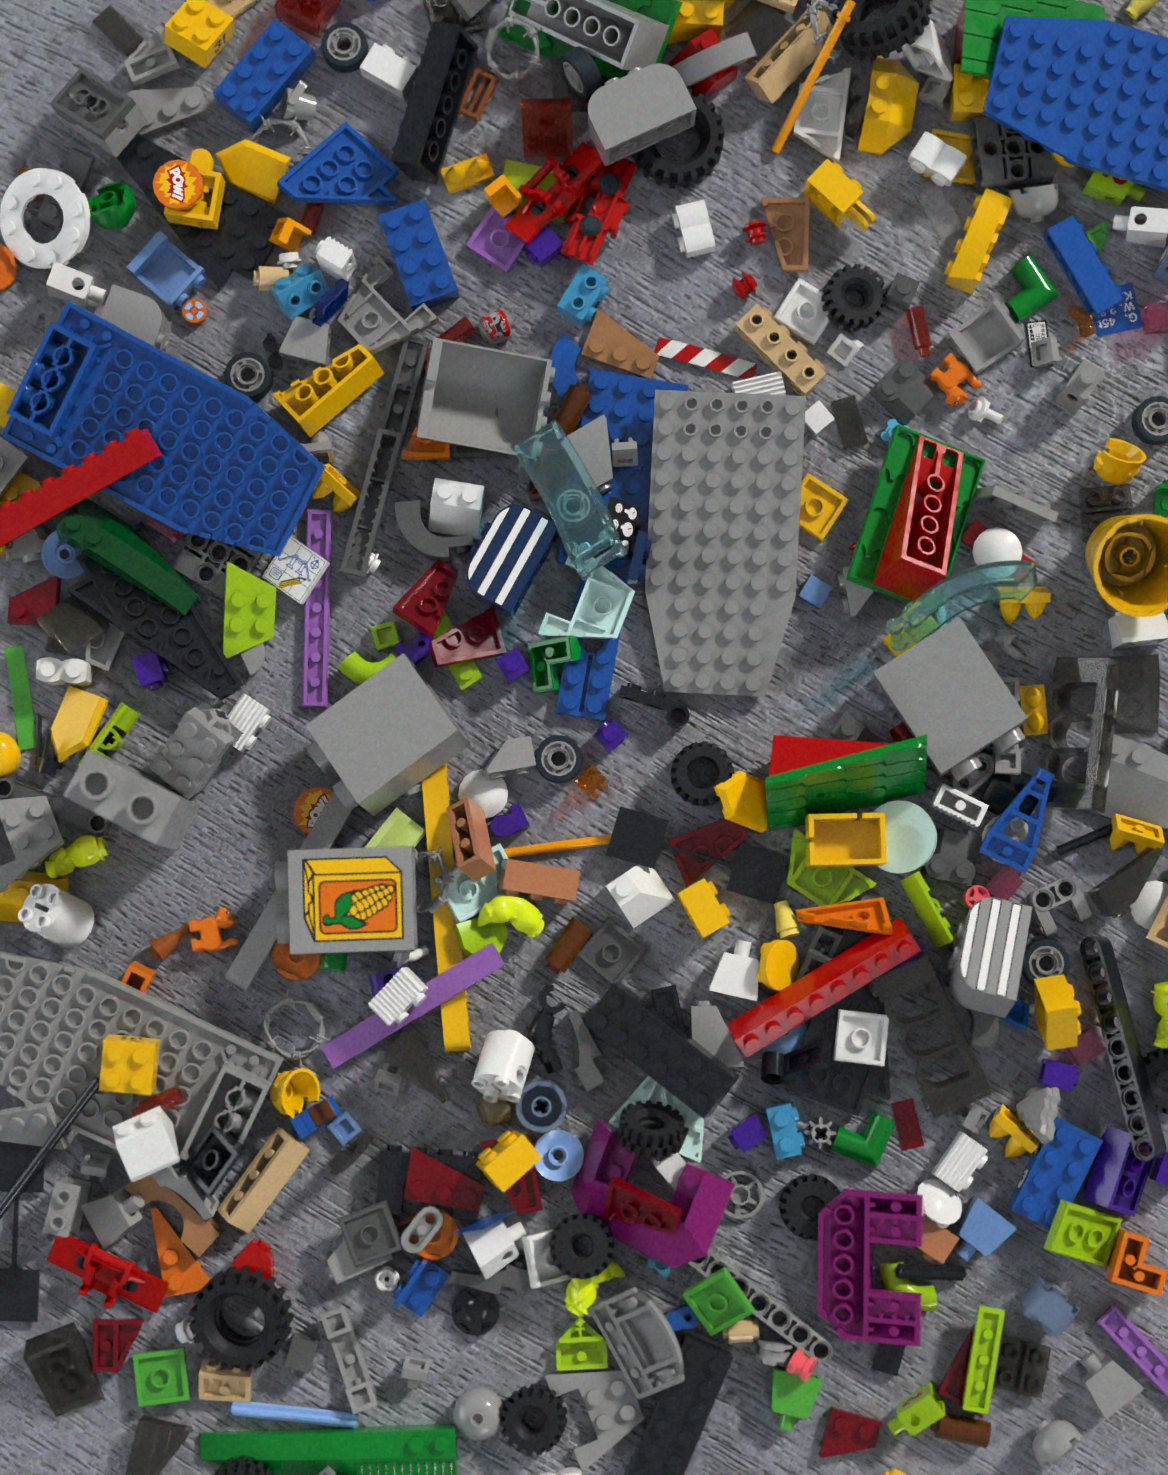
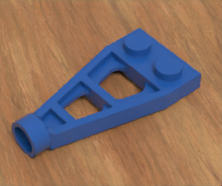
M1036 766L1031 779L990 826L978 850L1026 873L1037 851L1049 788L1055 774ZM1037 778L1042 781H1045V784H1038ZM1027 795H1033L1038 798V805L1033 816L1019 811V806ZM1014 818H1022L1028 822L1027 838L1022 842L1005 835L1004 830Z

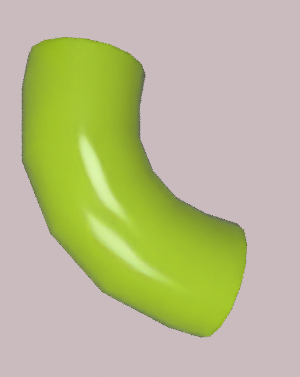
M355 651L347 656L337 669L354 683L361 685L396 659V657L390 653L379 662H369L360 657Z
M903 1261L879 1264L880 1274L886 1290L922 1293V1311L937 1310V1296L933 1285H917L910 1279H898L896 1277L895 1267L899 1263H904Z

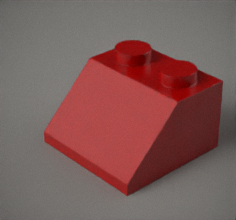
M710 28L692 39L669 62V65L672 67L721 41L713 29ZM730 66L692 85V88H690L692 89V95L698 97L701 93L706 98L737 78L738 67Z

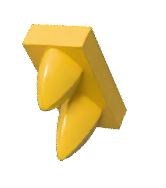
M487 153L441 169V175L448 194L495 179Z
M329 463L324 464L326 469L312 494V499L325 497L334 491L335 494L332 501L333 512H343L358 504L361 492Z
M996 587V598L999 601L1000 611L1008 624H1011L1018 616L1021 603H1024L1027 613L1033 619L1040 616L1046 603H1050L1051 593L1047 587Z
M1044 684L1020 686L1019 706L1028 717L1026 723L1021 725L1025 737L1048 735L1049 727Z
M1115 813L1111 820L1113 830L1110 836V845L1113 851L1125 846L1130 841L1134 842L1138 854L1149 851L1152 848L1161 850L1165 844L1161 826Z
M1001 1104L995 1110L994 1117L989 1125V1137L999 1138L1008 1134L1011 1135L1005 1148V1158L1018 1157L1028 1151L1032 1154L1038 1148L1040 1142L1034 1136L1033 1131L1026 1128L1025 1124L1021 1123L1017 1116L1005 1105Z

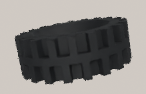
M837 0L836 5L838 9L832 11L834 17L832 19L833 26L838 18L836 14L838 11L841 12L846 0ZM852 0L856 4L849 16L851 20L849 23L846 22L839 38L849 55L852 57L856 55L858 60H864L868 56L870 61H875L877 56L880 55L884 59L888 58L890 52L896 50L897 53L903 51L902 46L907 43L912 45L915 42L914 37L916 34L922 35L924 33L922 26L929 24L930 19L928 15L932 14L929 6L930 3L928 0ZM898 2L882 18L862 22L871 12L879 7Z
M688 88L687 90L697 108L694 126L700 141L697 151L690 158L683 161H671L664 158L657 151L655 144L632 154L637 168H641L644 171V176L647 179L652 177L656 180L655 184L659 186L662 183L670 184V189H675V185H683L684 188H688L690 183L694 181L697 184L702 182L703 177L706 174L710 176L714 166L719 163L723 150L725 132L724 128H722L721 115H717L715 105L712 102L708 104L704 101L705 96L700 93L697 97L692 95V89Z
M246 1265L239 1271L236 1270L235 1266L229 1267L224 1273L221 1270L208 1281L194 1298L193 1303L195 1305L189 1313V1316L194 1317V1320L189 1324L190 1330L197 1331V1335L193 1340L195 1344L201 1342L205 1348L202 1350L204 1356L211 1353L215 1357L213 1360L214 1364L218 1365L223 1361L227 1363L226 1369L231 1371L236 1365H240L241 1372L247 1371L251 1365H253L254 1369L260 1368L265 1361L268 1363L274 1357L291 1333L292 1327H289V1324L294 1319V1314L288 1313V1309L292 1305L291 1300H284L282 1295L286 1290L283 1286L279 1289L276 1288L273 1284L276 1280L275 1277L271 1276L269 1279H266L262 1276L264 1270L258 1268L255 1273L249 1271V1266ZM231 1296H244L256 1303L264 1315L265 1324L262 1332L255 1336H243L235 1333L223 1318L222 1307L224 1301Z

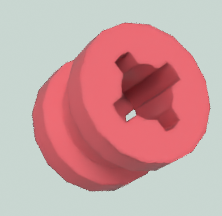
M974 885L964 891L962 901L964 906L970 910L975 902L990 897V894L985 887Z
M797 1349L787 1366L786 1372L791 1375L796 1374L800 1380L806 1382L816 1366L817 1359L807 1357L803 1351Z

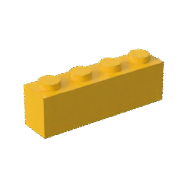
M678 0L682 2V5L668 38V46L676 45L678 42L691 41L710 28L713 29L717 37L722 35L724 1Z
M988 188L985 189L983 195L977 194L972 208L976 209L974 216H968L962 229L967 231L964 239H958L953 252L957 253L954 262L949 260L944 274L948 276L945 284L971 295L973 294L990 257L989 254L996 243L999 230H1001L1013 202L1010 197Z
M358 344L332 359V364L324 368L318 367L312 371L313 375L302 381L298 379L292 382L289 389L282 393L279 390L273 393L272 396L295 423L311 438L384 374V371L376 359L361 344Z

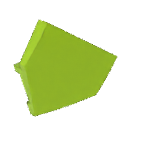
M478 918L456 924L453 927L461 949L464 951L462 955L464 957L471 956L490 943L494 944L500 954L509 935L505 922H490L479 927L477 925Z
M581 1317L577 1318L556 1344L557 1372L608 1369L607 1342Z

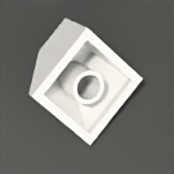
M639 864L606 885L607 890L633 928L675 901L655 869Z

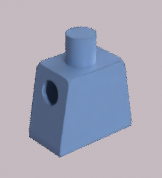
M973 1196L955 1230V1233L964 1239L956 1253L967 1262L976 1250L987 1257L1014 1233L1017 1228L979 1198Z

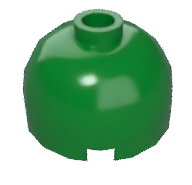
M119 181L97 189V196L92 198L90 195L87 198L92 221L103 229L125 228L136 211L135 197L127 184L124 186Z

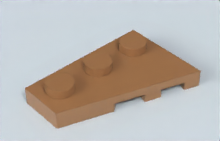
M810 197L761 198L784 273H809Z
M597 310L581 356L637 377L652 379L659 356L601 310Z

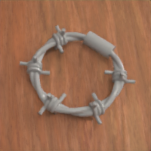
M811 0V6L808 3L806 4L808 6V15L803 18L810 17L812 29L816 34L814 37L816 42L811 43L812 46L820 44L822 48L825 43L823 35L828 34V32L819 33L817 24L819 19L816 17L817 10H824L829 16L828 19L831 24L834 17L826 0ZM838 38L834 45L837 50H834L833 47L828 59L833 60V64H836L835 60L840 56L841 50L843 53H846L840 38Z
M509 11L510 17H506L494 29H489L483 46L486 49L487 68L484 71L486 72L489 69L491 73L505 80L512 81L513 88H515V82H519L526 77L536 65L543 67L539 63L541 57H539V38L537 35L541 27L536 30L535 27L513 18L512 11ZM522 25L527 30L523 37L528 35L533 40L535 46L534 55L527 53L531 60L529 61L528 69L518 73V67H515L516 72L511 73V75L503 74L498 69L502 63L496 64V62H493L490 54L499 33L497 31L506 26L507 33H509V27Z
M297 115L293 121L269 118L264 120L263 116H260L263 124L251 140L257 143L262 131L271 128L274 133L273 125L282 123L293 130L290 136L296 131L302 138V152L296 151V154H302L301 160L311 150L315 149V147H309L302 128L296 122Z
M415 848V866L420 869L419 863L424 861L423 858L426 856L431 858V865L433 861L439 862L443 876H438V879H441L438 880V883H443L444 886L441 894L430 902L427 907L422 904L424 898H421V901H416L417 912L429 911L433 914L447 901V888L449 883L454 882V880H451L454 876L449 875L448 868L442 861L441 857L443 855L440 853L442 848H439L438 851L419 853Z
M286 990V998L271 1007L268 1012H265L264 1016L259 1014L258 1017L264 1019L263 1026L266 1046L269 1048L267 1050H272L294 1061L299 1060V1066H302V1058L316 1050L323 1044L324 1040L330 1042V1039L324 1037L325 1015L314 1001L310 1002L295 995L289 996V990ZM296 1003L306 1004V1008L317 1023H320L319 1032L315 1038L309 1037V1039L315 1042L310 1049L302 1052L300 1050L295 1052V1046H292L293 1053L283 1052L277 1047L275 1041L279 1036L272 1039L269 1034V1025L273 1017L278 1020L280 1018L273 1014L278 1007L286 1004L293 1005L294 1010H296Z

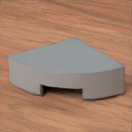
M264 643L240 653L251 677L260 671L266 656Z

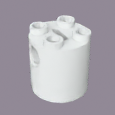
M53 884L33 885L23 908L18 913L19 920L23 922L24 927L29 931L38 933L45 939L64 948H73L80 945L86 940L94 924V912L91 905L68 892L62 891Z
M495 1030L486 1035L472 1080V1086L483 1094L484 1100L491 1103H496L498 1100L519 1102L535 1050L533 1043L515 1030Z

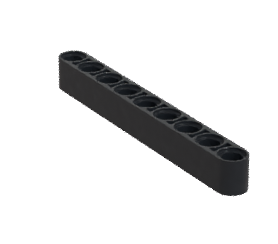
M1086 937L1080 944V952L1132 1147L1136 1157L1142 1161L1159 1159L1166 1153V1142L1113 946L1107 937ZM1095 943L1098 945L1097 953L1094 950ZM1102 967H1103V969H1104V971H1105L1104 977H1102V975H1101V968H1102ZM1108 992L1111 994V1002L1107 998ZM1115 1017H1116L1117 1020H1118V1026H1117V1027H1116L1115 1024H1114V1018H1115ZM1121 1042L1125 1045L1124 1052L1121 1050ZM1128 1067L1132 1071L1131 1078L1129 1077L1127 1072ZM1135 1092L1139 1098L1138 1103L1134 1099ZM1141 1118L1145 1120V1128L1141 1124ZM1148 1143L1152 1146V1154L1148 1150Z

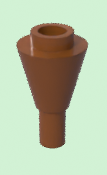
M185 923L174 932L148 941L151 946L147 949L156 961L159 958L163 962L180 942L179 940L190 933L189 925Z

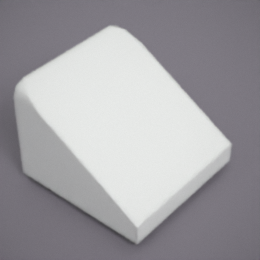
M843 330L827 353L847 367L864 344L849 332Z

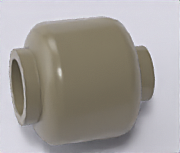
M482 1095L479 1099V1104H476V1109L483 1124L487 1123L490 1127H495L510 1121L513 1115L512 1110L516 1109L514 1102L498 1100L496 1103L487 1102L483 1099Z

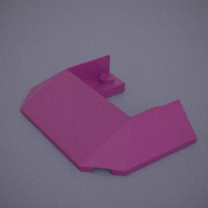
M600 1119L597 1120L584 1154L582 1167L576 1174L571 1187V1193L579 1213L591 1214L602 1220L609 1182L615 1176L628 1183L637 1156H634L633 1151L631 1153L625 1151L626 1147H621L620 1141H618L619 1128ZM687 1162L671 1200V1204L683 1209L680 1226L675 1234L646 1229L643 1224L638 1223L626 1225L623 1224L622 1220L614 1218L611 1221H602L612 1231L613 1239L663 1264L676 1268L708 1254L735 1183L691 1162Z
M844 1189L819 1211L817 1313L836 1329L835 1332L842 1339L920 1347L924 1311H922V1293L873 1289L874 1243L922 1246L923 1217L926 1212L923 1195Z

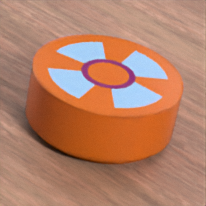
M190 299L183 305L182 315L189 324L199 325L206 320L208 310L201 300Z

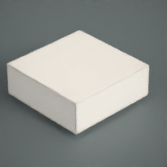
M819 400L805 411V425L815 436L835 420Z

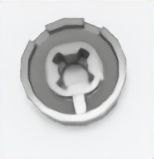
M758 1339L757 1344L760 1347L759 1353H756V1362L763 1360L762 1364L788 1366L791 1360L788 1350L793 1349L792 1343L775 1339Z

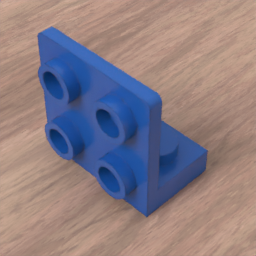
M423 1258L420 1261L417 1259L407 1274L410 1277L407 1283L402 1281L392 1296L396 1299L393 1306L398 1308L401 1303L422 1317L450 1275V1272L432 1260Z

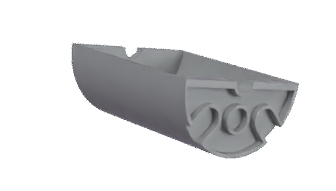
M433 337L423 384L416 437L536 459V456H541L543 442L539 441V437L545 431L547 417L543 416V410L546 411V408L549 407L551 392H547L549 382L553 383L555 368L551 367L552 360ZM496 408H498V418L495 415Z

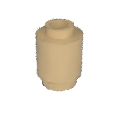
M258 266V270L253 271V286H257L258 291H270L269 288L275 285L278 279L289 276V270H283V267Z
M751 1316L743 1318L722 1330V1338L727 1339L728 1344L751 1343L753 1340L759 1339L758 1319H751Z

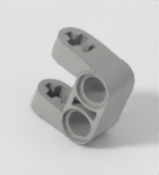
M1071 878L1056 879L1033 890L1028 896V904L1032 907L1033 917L1045 938L1058 933L1049 910L1068 901L1079 922L1092 917L1091 910L1082 892ZM1062 882L1069 886V893L1066 896L1061 895L1058 890ZM1039 893H1043L1047 898V903L1044 907H1040L1036 903V896Z

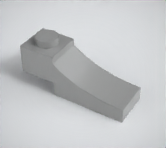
M181 1160L176 1164L151 1174V1177L157 1181L160 1187L167 1186L185 1198L198 1211L204 1221L214 1216L220 1202L214 1194L211 1197L205 1193L183 1167L184 1164Z

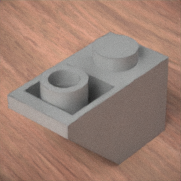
M850 566L842 567L841 574L837 575L839 590L843 589L845 599H841L843 614L848 615V620L854 619L874 591L858 583L846 580Z
M531 736L508 739L502 742L483 769L482 776L490 775L492 780L506 777L505 773L514 771L515 775L530 773L529 769L536 766Z

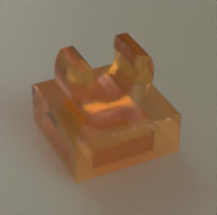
M593 765L574 782L585 794L591 795L595 799L599 798L595 793L599 786L606 790L608 789V785L604 782L607 778Z

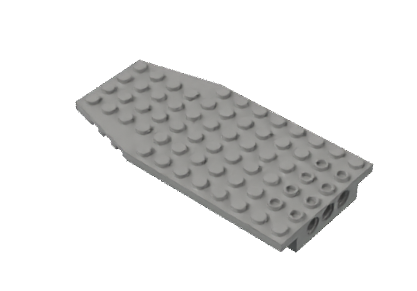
M655 390L648 540H652L649 559H646L645 594L665 692L765 697L796 597L806 396Z
M0 951V1084L10 1094L23 1101L26 1107L29 1108L34 1106V1104L51 1102L56 1114L55 1120L60 1124L95 1076L100 1078L103 1041L105 1037L109 1034L157 1038L160 1039L156 1090L152 1095L100 1091L98 1089L69 1128L117 1150L113 1126L160 1106L173 1123L179 1158L183 1164L186 1163L212 1125L217 1126L240 1143H244L284 1058L151 995L143 993L100 971ZM227 1176L215 1191L214 1195L218 1197Z

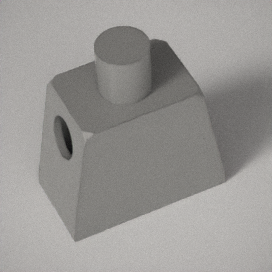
M311 307L307 319L302 317L294 318L279 350L283 359L314 367L324 368L328 366L331 328L328 324L322 323L324 310Z
M1084 359L1054 402L1075 415L1086 402L1105 372ZM1068 394L1074 395L1078 400L1072 399Z
M122 1188L96 1197L80 1206L103 1249L122 1239L142 1220L139 1209L144 1206V1199L138 1193L131 1196L128 1191Z
M1090 1352L1080 1361L1088 1371L1081 1377V1381L1098 1412L1106 1420L1144 1389L1142 1385L1108 1356L1099 1361L1093 1352Z

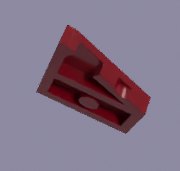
M53 576L9 598L7 623L10 625H58L62 578Z
M95 1318L93 1320L92 1372L120 1371L144 1323V1318Z
M831 1406L819 1457L826 1458L875 1448L882 1424L881 1420Z

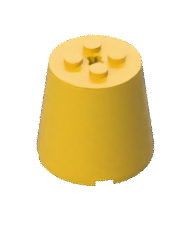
M1153 514L1121 515L1109 518L1099 524L1088 539L1085 559L1089 572L1103 599L1119 612L1135 617H1151L1167 610L1168 519ZM1129 551V556H1124L1123 558V553Z

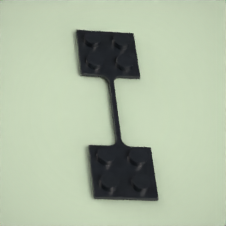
M620 806L606 855L654 869L659 852L667 848L729 867L731 876L727 885V891L775 904L789 856L743 842L740 843L737 856L732 862H725L668 845L664 841L669 820Z
M0 1141V1192H9L42 1147ZM45 1161L14 1201L12 1265L7 1269H0V1321L38 1322L40 1270L19 1268L17 1265L20 1196L24 1192L43 1193Z

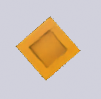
M504 174L484 189L485 198L502 218H506L523 204L521 194Z
M289 217L278 218L269 241L288 252H297L302 238L310 236L312 230Z

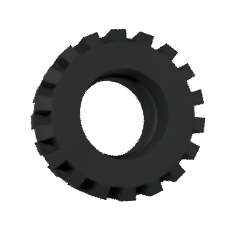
M702 741L701 743L694 742L682 748L676 755L670 771L671 783L676 794L685 802L695 806H707L718 802L720 797L716 795L714 787L721 782L724 783L735 773L732 760L726 754L727 752L719 748L717 744H710L707 741ZM698 759L710 761L717 770L715 783L705 789L694 787L687 777L688 767Z

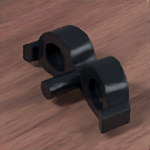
M268 333L267 337L263 340L265 351L272 353L268 357V363L271 368L281 370L283 362L280 355L276 352V339L272 336V333Z

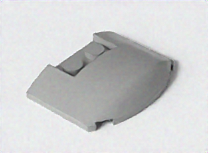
M633 1287L588 1308L637 1400L684 1381L683 1358L677 1337L665 1315L646 1295Z

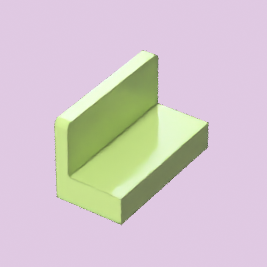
M396 807L365 848L415 847L426 834V830Z

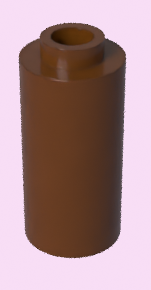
M578 381L575 385H569L551 422L550 430L564 437L576 430L593 395L589 393L590 387Z
M572 917L544 958L548 962L546 967L557 975L560 971L565 973L593 931Z
M945 1413L944 1417L931 1425V1431L934 1432L935 1438L987 1448L991 1435V1422Z

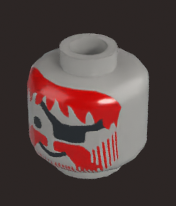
M502 309L482 315L480 323L477 324L483 341H488L490 345H496L509 340L512 337L511 329L516 328L511 314L506 315Z

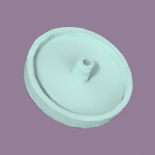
M897 800L887 802L872 812L885 813L887 864L878 866L879 868L894 874H908L922 868L931 859L937 844V830L931 816L923 808L912 802Z

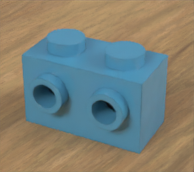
M312 263L301 265L296 269V272L288 277L278 279L275 285L269 288L281 312L290 320L332 295L320 269Z
M582 264L557 304V312L583 327L586 321L590 322L597 311L595 306L598 301L603 302L610 290L608 288V278Z
M790 1102L764 1107L775 1158L778 1160L801 1155V1148L805 1147L802 1132L797 1133L795 1123L800 1122L797 1108H792Z

